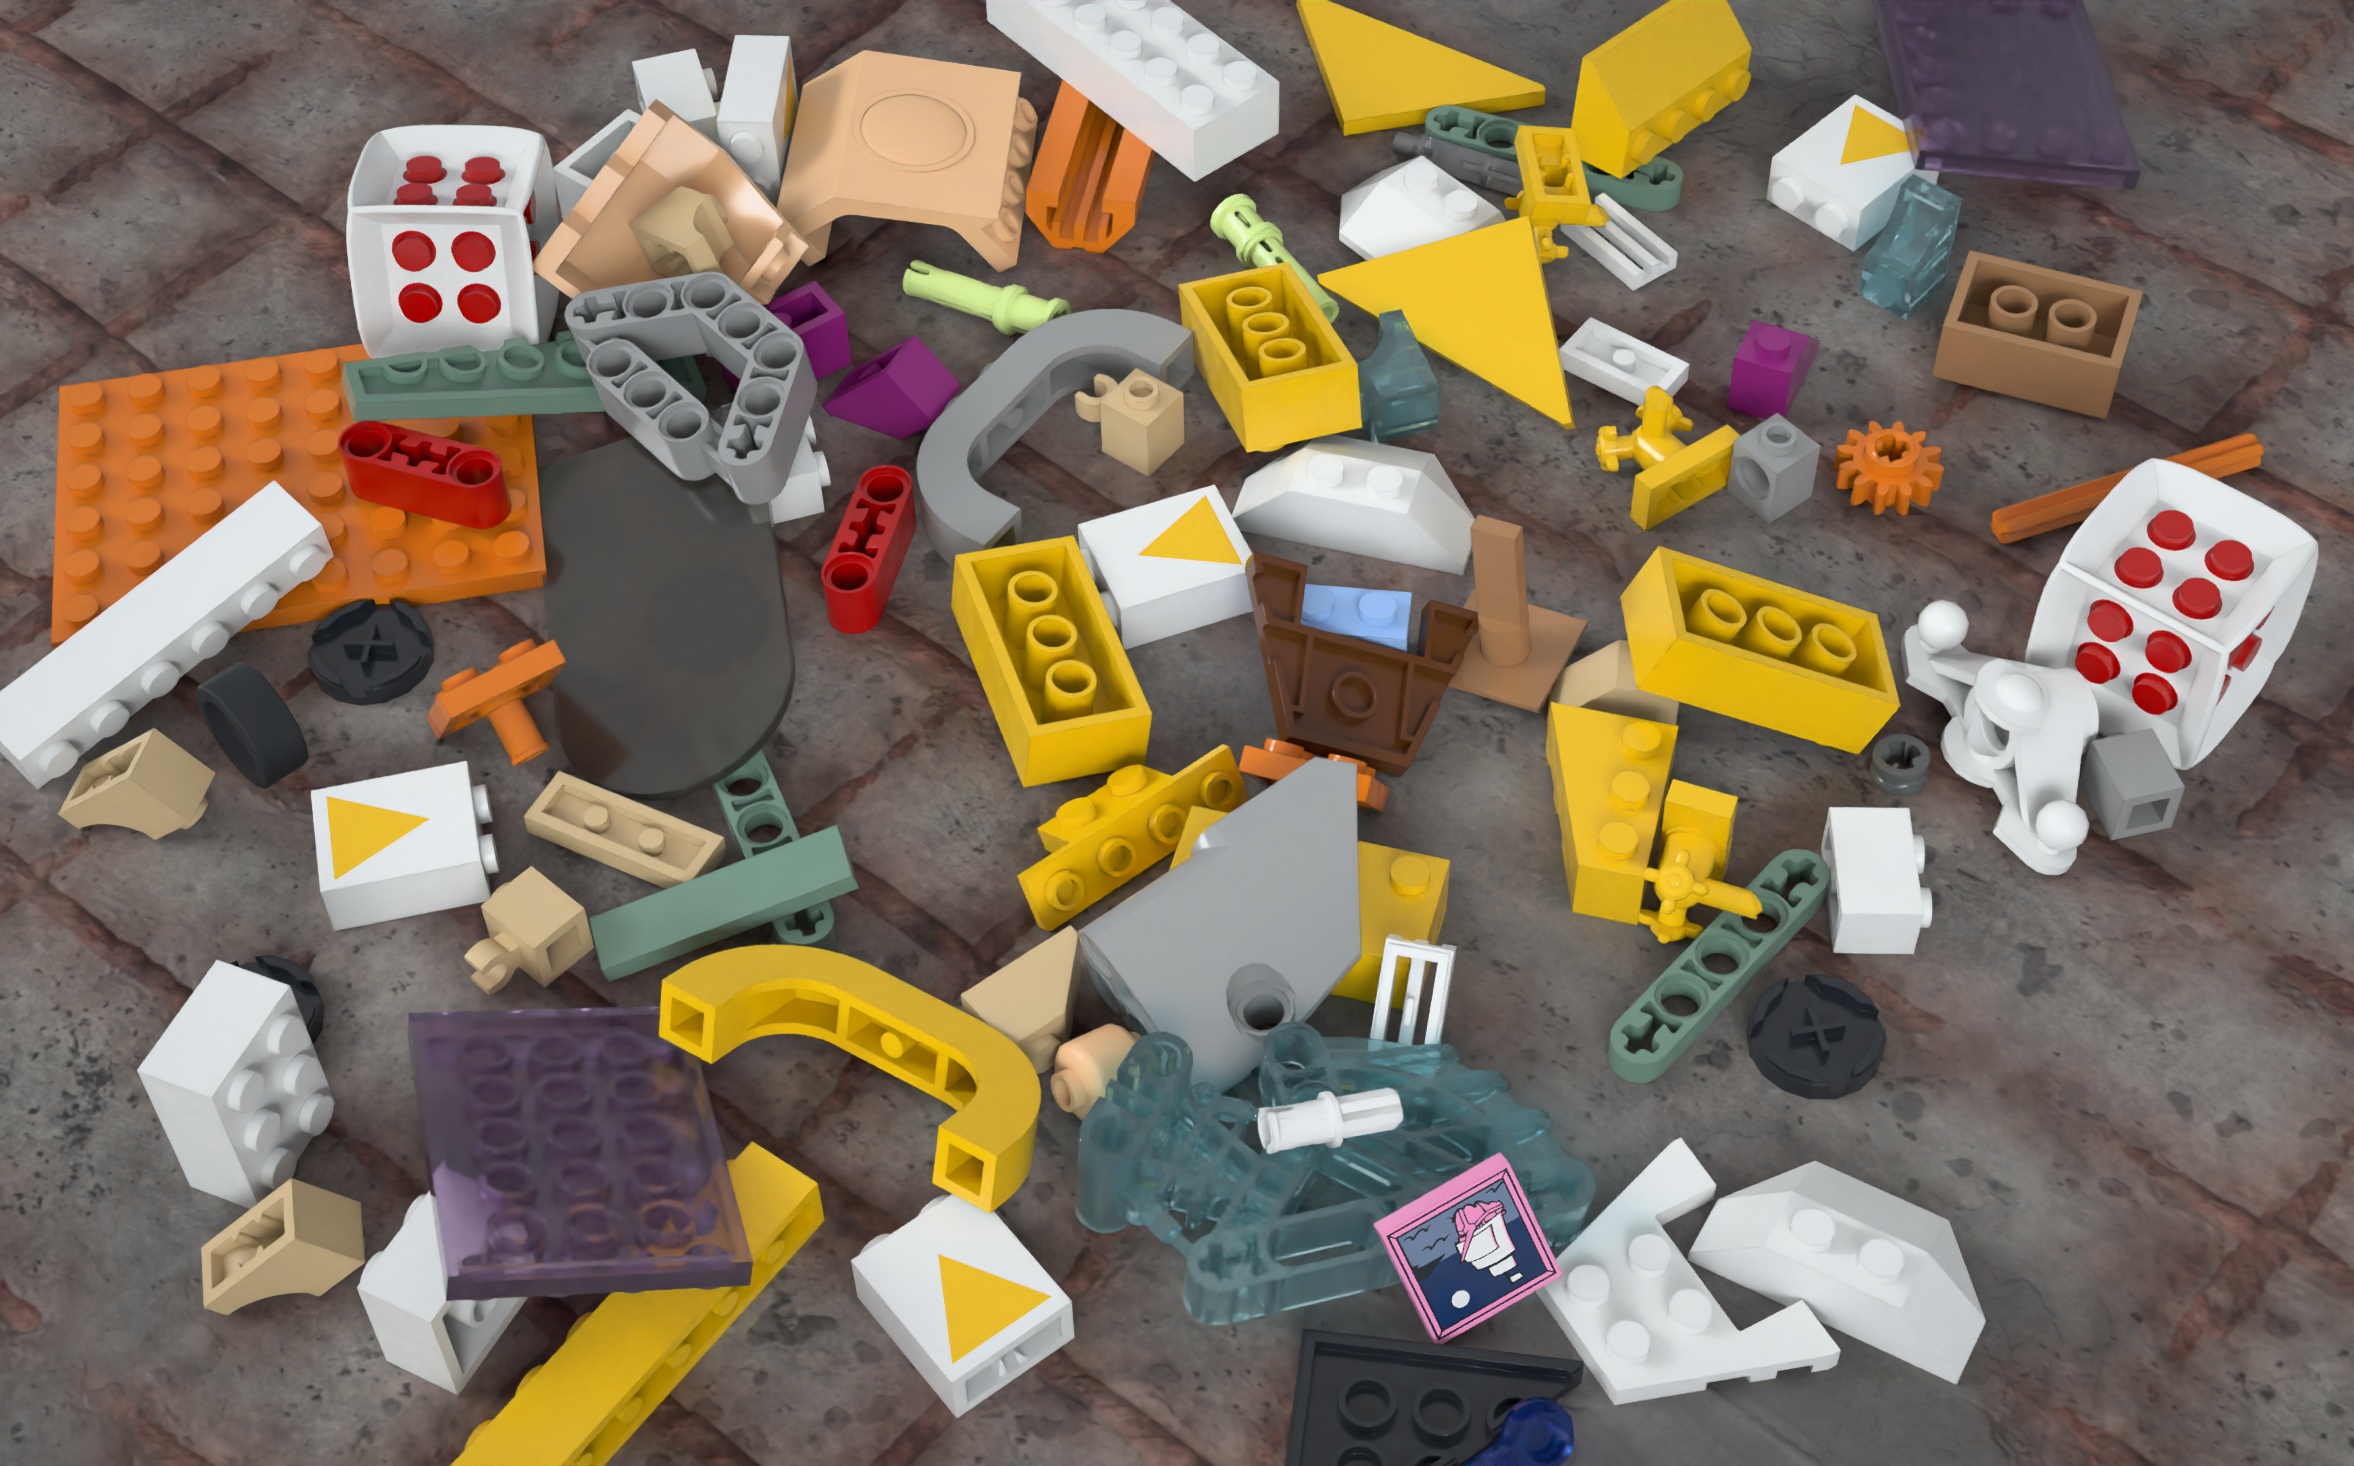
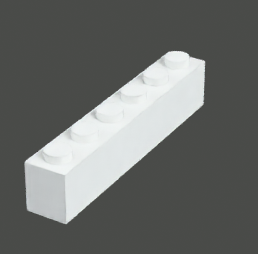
M272 481L0 691V752L37 790L52 778L66 774L86 751L103 738L118 733L133 714L152 699L164 696L171 691L179 678L203 659L211 658L218 654L232 636L251 621L266 616L275 607L277 601L299 583L308 581L318 575L326 562L334 557L322 524L277 482Z

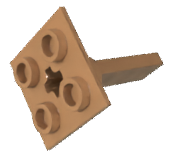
M1478 514L1470 527L1475 588L1463 608L1478 612L1479 629L1472 637L1463 655L1464 659L1448 686L1539 713L1584 634L1588 621L1528 604L1523 526Z

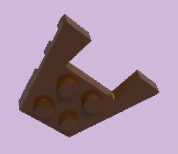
M1254 551L1246 561L1245 573L1279 741L1301 746L1304 748V751L1328 758L1329 754H1335L1367 763V767L1376 769V771L1401 777L1410 768L1441 706L1439 703L1451 679L1456 675L1472 637L1479 629L1478 612L1431 599L1421 610L1417 655L1301 624L1308 565Z

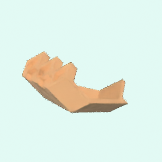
M655 99L532 263L533 271L572 299L590 290L669 278L652 270L628 223L681 185L705 195L711 194L722 205L728 217V222L725 226L734 245L724 252L719 261V266L726 276L761 305L771 302L777 289L810 246L723 148L658 99Z

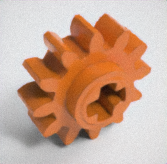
M1870 421L1867 436L1857 430L1850 429L1847 434L1846 444L1838 445L1833 467L1838 471L1835 486L1838 489L1853 488L1850 503L1858 505L1867 500L1873 504L1872 508L1875 515H1880L1885 510V507L1894 506L1899 514L1902 516L1907 515L1910 500L1920 506L1927 507L1932 491L1939 490L1944 467L1939 464L1942 450L1936 446L1923 448L1926 437L1925 431L1915 432L1911 436L1904 432V425L1900 421L1895 422L1891 429H1882L1876 421Z

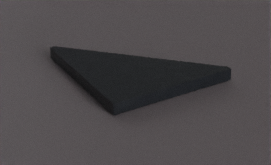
M1303 1328L1285 1466H1467L1581 1384L1584 1361Z

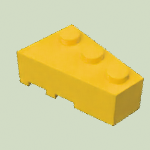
M1550 702L1545 751L1548 766L1551 768L1554 786L1553 799L1556 814L1559 816L1562 834L1561 847L1572 912L1638 925V912L1642 908L1647 880L1643 878L1642 873L1645 868H1651L1672 774L1679 726Z

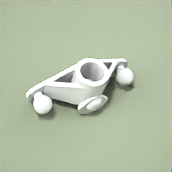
M1935 601L1924 608L1919 615L1918 624L1911 626L1901 640L1900 649L1905 682L1942 702L1952 719L1942 732L1940 747L1945 760L1952 769L1971 783L1986 788H1993L2003 806L1993 834L2035 871L2045 875L2065 873L2075 861L2077 846L2086 839L2089 828L2085 811L2076 804L2081 756L2089 750L2091 741L2095 740L2098 734L2099 713L2092 688L2080 672L2070 667L2053 669L1967 651L1960 644L1966 637L1969 626L1965 611L1955 602Z

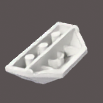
M1419 156L1380 171L1342 195L1339 240L1368 261L1506 222L1501 211L1424 156Z
M1333 434L1307 439L1247 477L1232 513V517L1240 531L1463 576L1472 551L1470 527L1475 521L1435 454Z
M1817 1161L1810 1162L1718 1199L1688 1254L1687 1261L1787 1307L1803 1299L1819 1322L1956 1385L1986 1322L1949 1220Z

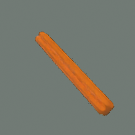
M2244 433L2163 458L2162 460L2172 461L2214 479H2219L2259 466L2261 464V455L2264 454V448L2261 443H2258L2255 434ZM2134 468L1995 510L1992 513V522L1990 523L1991 531L1996 535L1999 543L2010 544L2084 521L2112 489Z

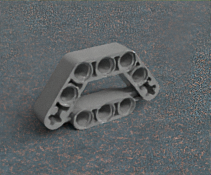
M701 272L583 292L569 302L564 313L567 325L580 355L586 363L588 373L604 409L616 422L674 474L684 480H701L717 473L733 488L739 500L751 505L764 504L781 494L791 471L818 385L804 344L794 331L728 276L719 272ZM710 353L741 381L724 429L710 417L708 410L698 399L654 361Z

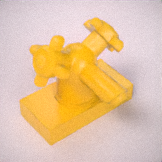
M1519 125L1514 144L1524 190L1520 191L1516 198H1506L1504 205L1507 209L1516 210L1519 218L1529 215L1534 226L1541 264L1550 263L1556 258H1566L1569 253V247L1557 246L1553 243L1552 230L1558 224L1606 227L1605 224L1610 221V218L1602 206L1591 204L1574 128Z
M1655 385L1647 389L1644 405L1639 406L1636 410V416L1642 419L1641 426L1633 431L1631 435L1617 436L1616 426H1602L1599 428V436L1596 442V454L1603 471L1618 472V460L1633 459L1644 470L1635 475L1630 517L1645 531L1727 486L1734 440L1741 436L1727 424L1695 443L1686 446L1672 433L1677 430L1690 432L1694 425L1693 421L1683 417L1680 409L1673 404L1672 396L1667 395L1661 387Z
M1676 779L1672 780L1665 799L1657 869L1648 867L1642 873L1645 880L1654 883L1655 894L1661 901L1660 910L1654 912L1640 909L1638 912V921L1650 926L1651 931L1658 937L1660 943L1676 942L1685 937L1696 939L1703 932L1701 925L1691 923L1686 918L1687 909L1695 906L1696 903L1752 919H1757V915L1762 912V905L1751 890L1723 882L1728 868L1738 797Z

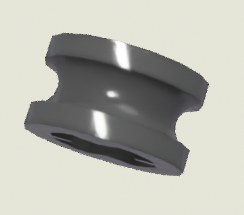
M1890 734L1881 738L1874 745L1869 772L1871 780L1877 788L1894 796H1910L1918 793L1926 785L1931 755L1929 748L1921 740L1906 734ZM1900 759L1902 760V766L1910 763L1911 768L1898 769V763L1891 767L1889 760Z

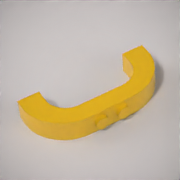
M772 944L724 950L697 959L662 980L659 1036L710 1064H713L741 1044L762 1036L799 1034L825 1040L947 1103L958 1111L939 1125L933 1184L990 1214L1007 1201L1025 1181L1034 1155L1041 1102L1039 1078L1035 1068L1024 1052L1007 1036L983 1021L861 960L841 953L807 946Z

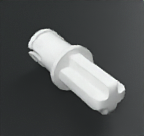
M1392 1088L1335 1097L1331 1091H1323L1318 1094L1316 1100L1285 1106L1260 1108L1257 1119L1259 1137L1263 1148L1267 1149L1268 1154L1325 1143L1329 1148H1336L1341 1146L1343 1138L1395 1129L1403 1121V1109L1397 1091Z

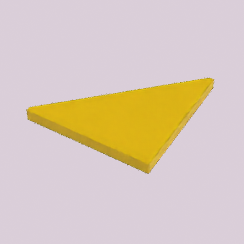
M1297 0V10L1344 136L1425 124L1426 115L1432 109L1445 105L1459 106L1487 114L1545 105L1546 89L1540 83L1331 1Z
M1529 215L1317 275L1319 284L1329 293H1334L1358 307L1367 315L1422 344L1436 355L1461 369L1467 370L1526 407H1530L1543 414L1566 430L1576 428L1536 235Z

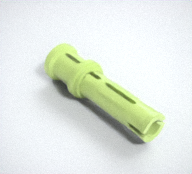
M1235 194L1220 203L1212 214L1210 227L1219 238L1228 239L1236 248V256L1244 266L1253 269L1289 262L1331 324L1339 313L1338 303L1333 298H1330L1308 274L1306 269L1284 248L1282 233L1273 223L1263 221L1256 213V205L1248 195ZM1235 212H1239L1238 218L1235 216Z
M914 260L910 263L911 268L918 270L919 273L907 268L903 278L905 294L992 321L1000 333L1009 336L1017 332L1025 335L1045 322L1071 314L1070 304L1066 300L1054 298L1048 301L1029 295L1026 287L1016 284L1008 285L1004 288L992 286L973 278L934 267L920 260Z

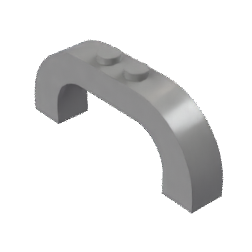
M1124 309L1087 310L1061 316L1041 324L1020 337L995 362L987 364L973 384L959 397H954L949 401L943 413L925 434L917 456L916 468L922 522L929 541L938 554L954 567L955 555L1023 544L1021 508L989 493L979 486L977 481L1057 400L1071 392L1094 387V377L1097 374L1107 375L1119 384L1137 368L1179 390L1194 374V331L1163 317L1145 312Z

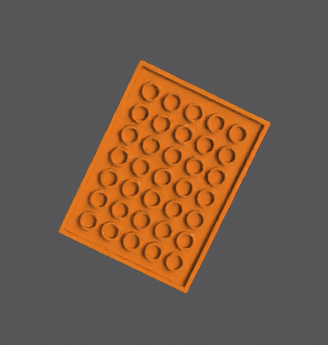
M363 344L60 386L51 628L52 647L55 650L272 481L277 482L322 524L334 557L326 562L318 575L308 581L299 583L280 598L275 607L266 616L251 621L239 632L324 620L335 610L362 600L374 599L375 605L385 604L390 606V600L404 602L412 607L550 586L534 414L378 421L489 449L499 456L512 504L511 513L505 521L495 527L474 529L365 501L356 497L351 491L338 448V439L347 427L361 421L353 420L341 380L344 363L372 359L366 353Z

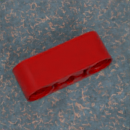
M378 421L357 422L347 427L339 436L338 448L351 491L362 500L474 529L495 527L505 521L511 513L512 504L501 460L495 452L489 449Z
M879 465L862 474L822 567L821 577L828 621L833 628L840 632L858 634L866 632L877 625L882 617L916 531L917 521L912 479L907 471L898 466Z

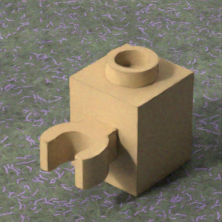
M1137 368L1119 384L1107 375L1097 374L1094 377V392L1098 396L1096 398L1090 397L1081 391L1075 394L1076 413L1084 420L1101 422L1102 452L1148 477L1184 444L1183 392Z
M530 866L513 881L504 883L497 888L490 899L481 905L490 938L476 943L464 957L477 970L471 975V980L488 995H492L508 983L518 967L545 988L594 948V943L585 908L534 867Z

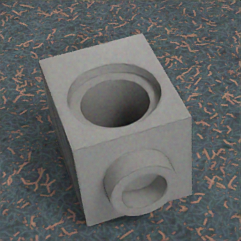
M1776 413L1734 440L1726 491L1770 524L1812 496L1821 446L1780 414Z

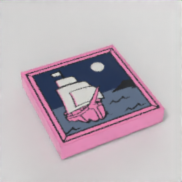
M1501 1152L1373 1224L1428 1335L1435 1344H1444L1563 1275L1510 1163Z

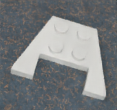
M1682 1138L1672 1141L1559 1255L1556 1262L1563 1275L1536 1290L1544 1305L1614 1405L1706 1390L1707 1383L1739 1377H1746L1749 1382L1776 1378L1777 1371L1810 1366L1811 1372L1828 1370L1837 1365L1840 1356V1348L1803 1299L1742 1331L1737 1330L1662 1228V1225L1714 1200L1716 1183Z

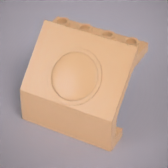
M863 50L804 84L776 208L810 246L801 257V260L809 267L824 259L832 221L844 215H860L946 226L958 232L998 273L1016 265L1026 203V188L1030 177L1038 116L1032 105L1026 99L1018 96L1022 72Z

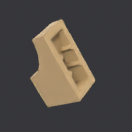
M683 185L628 223L652 270L669 278L701 272H719L724 274L719 266V261L724 252L734 245L725 226L728 222L727 214L719 201L711 194L705 195Z
M153 728L85 764L58 815L78 829L96 824L118 825L143 832L153 840H157L179 828L183 830L189 829L200 819L208 805V799L204 795L215 772Z
M290 1178L201 1247L204 1308L228 1316L242 1306L271 1296L290 1293H310L320 1297L365 1263V1239L363 1237L361 1202Z

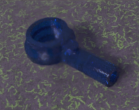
M1531 1397L1521 1401L1506 1416L1502 1424L1501 1441L1462 1466H1561L1569 1458L1574 1447L1575 1437L1571 1416L1558 1402L1547 1397Z

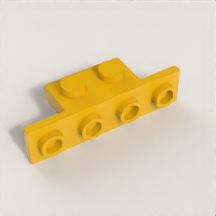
M1220 745L1173 776L1140 764L1123 767L1109 776L1106 785L1087 797L1076 798L1063 804L1057 810L1056 817L1038 827L1037 830L1045 849L1052 854L1017 875L1038 926L1046 931L1054 930L1175 851L1192 805L1231 813L1249 801L1248 792L1238 771L1230 746Z

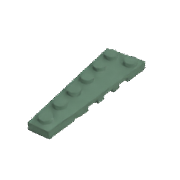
M570 330L557 332L556 341L530 345L525 337L504 340V345L500 349L481 352L475 347L465 345L444 348L437 352H417L348 362L343 365L341 382L354 421L443 419L475 416L499 417L505 415L606 411ZM693 355L654 361L704 405L707 389Z

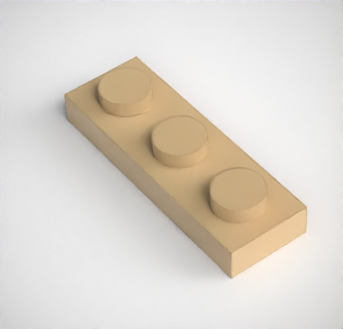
M558 771L523 816L528 833L665 889L713 872L727 854L723 836L561 771Z

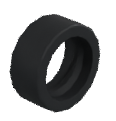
M237 662L198 686L196 698L207 726L230 761L255 786L266 789L306 764L309 754L299 725L274 687L250 664Z

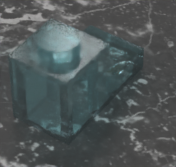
M1915 174L1911 175L1900 186L1895 206L1880 237L1866 253L1858 295L1905 320L1919 309L1944 285L1962 198Z
M1402 310L1379 314L1378 348L1366 360L1356 362L1358 364L1361 420L1369 441L1379 443L1438 429L1440 386Z

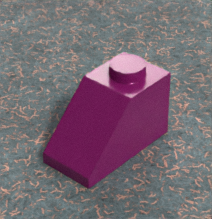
M1753 320L1734 358L1727 408L1765 420L1776 413L1786 419L1819 350L1820 341L1801 333Z
M914 335L850 369L822 407L829 415L902 440L922 429L927 433L962 385L921 340Z

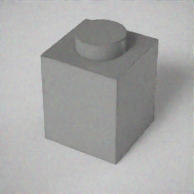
M2152 728L2126 734L2121 732L2112 733L2101 739L2091 741L2079 781L2110 840L2171 828L2185 789L2183 782Z

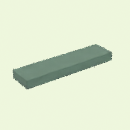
M838 825L593 916L589 920L601 971L607 980L611 982L858 889L859 886L844 836Z

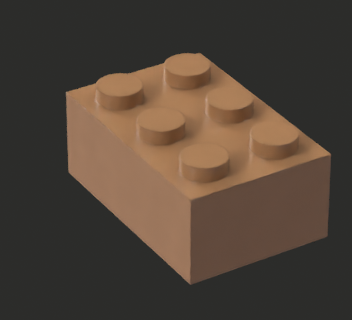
M1969 250L1943 324L1932 377L2107 419L2144 291Z

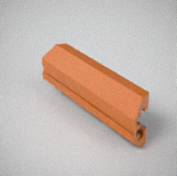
M1062 79L1026 188L1025 213L1054 248L1071 250L1072 247L1084 248L1085 252L1103 254L1135 225L1156 152Z

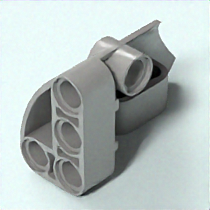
M1319 757L1312 758L1207 828L1195 841L1191 849V856L1078 931L1090 978L1103 1000L1130 1032L1138 1033L1146 1040L1154 1054L1156 1063L1197 1109H1202L1250 1076L1251 1070L1254 1068L1276 1070L1288 1065L1296 1057L1300 1047L1298 1030L1362 957L1358 864V769L1355 763ZM1264 1023L1278 1024L1269 1030L1255 1029Z

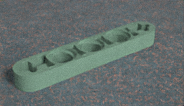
M1445 105L1432 109L1426 115L1424 134L1518 163L1514 144L1519 125H1534L1459 106ZM1505 141L1513 146L1501 149L1491 147L1488 143ZM1654 156L1648 164L1641 165L1624 178L1619 179L1613 175L1596 174L1592 169L1597 167L1581 160L1589 196L1596 197L1605 193L1617 203L1655 212L1667 211L1674 208L1680 202L1683 172L1681 167L1673 161Z
M732 710L714 711L706 715L697 724L695 730L699 758L741 859L750 858L800 839L801 837L753 727L746 716ZM728 737L732 744L734 743L736 756L728 760L724 748L719 739ZM740 779H755L762 784L756 792L747 796H737L728 792V788ZM760 825H775L782 830L781 834L771 842L757 843L748 839V834ZM828 900L804 909L805 918L810 929L816 931L812 935L804 936L796 928L794 913L768 922L777 945L807 946L829 951L835 949L837 934L833 910Z
M1791 849L1776 856L1745 889L1751 890L1757 896L1762 905L1761 913L1774 919L1778 927L1766 933L1755 932L1743 924L1742 918L1744 916L1724 910L1615 1022L1610 1032L1607 1060L1611 1069L1620 1078L1634 1083H1646L1654 1081L1666 1072L1821 908L1826 899L1830 881V870L1826 862L1818 854L1804 849ZM1800 878H1804L1810 882L1809 884L1805 882L1797 884L1789 893L1788 901L1782 898L1785 893L1787 880L1795 883ZM1714 953L1725 954L1737 962L1738 969L1728 974H1717L1707 969L1702 959ZM1684 995L1691 998L1699 1009L1692 1015L1676 1016L1669 1013L1663 1007L1662 1001L1668 996ZM1651 1026L1657 1030L1653 1036L1651 1052L1646 1049H1641L1636 1054L1627 1051L1628 1044L1638 1047L1650 1036Z

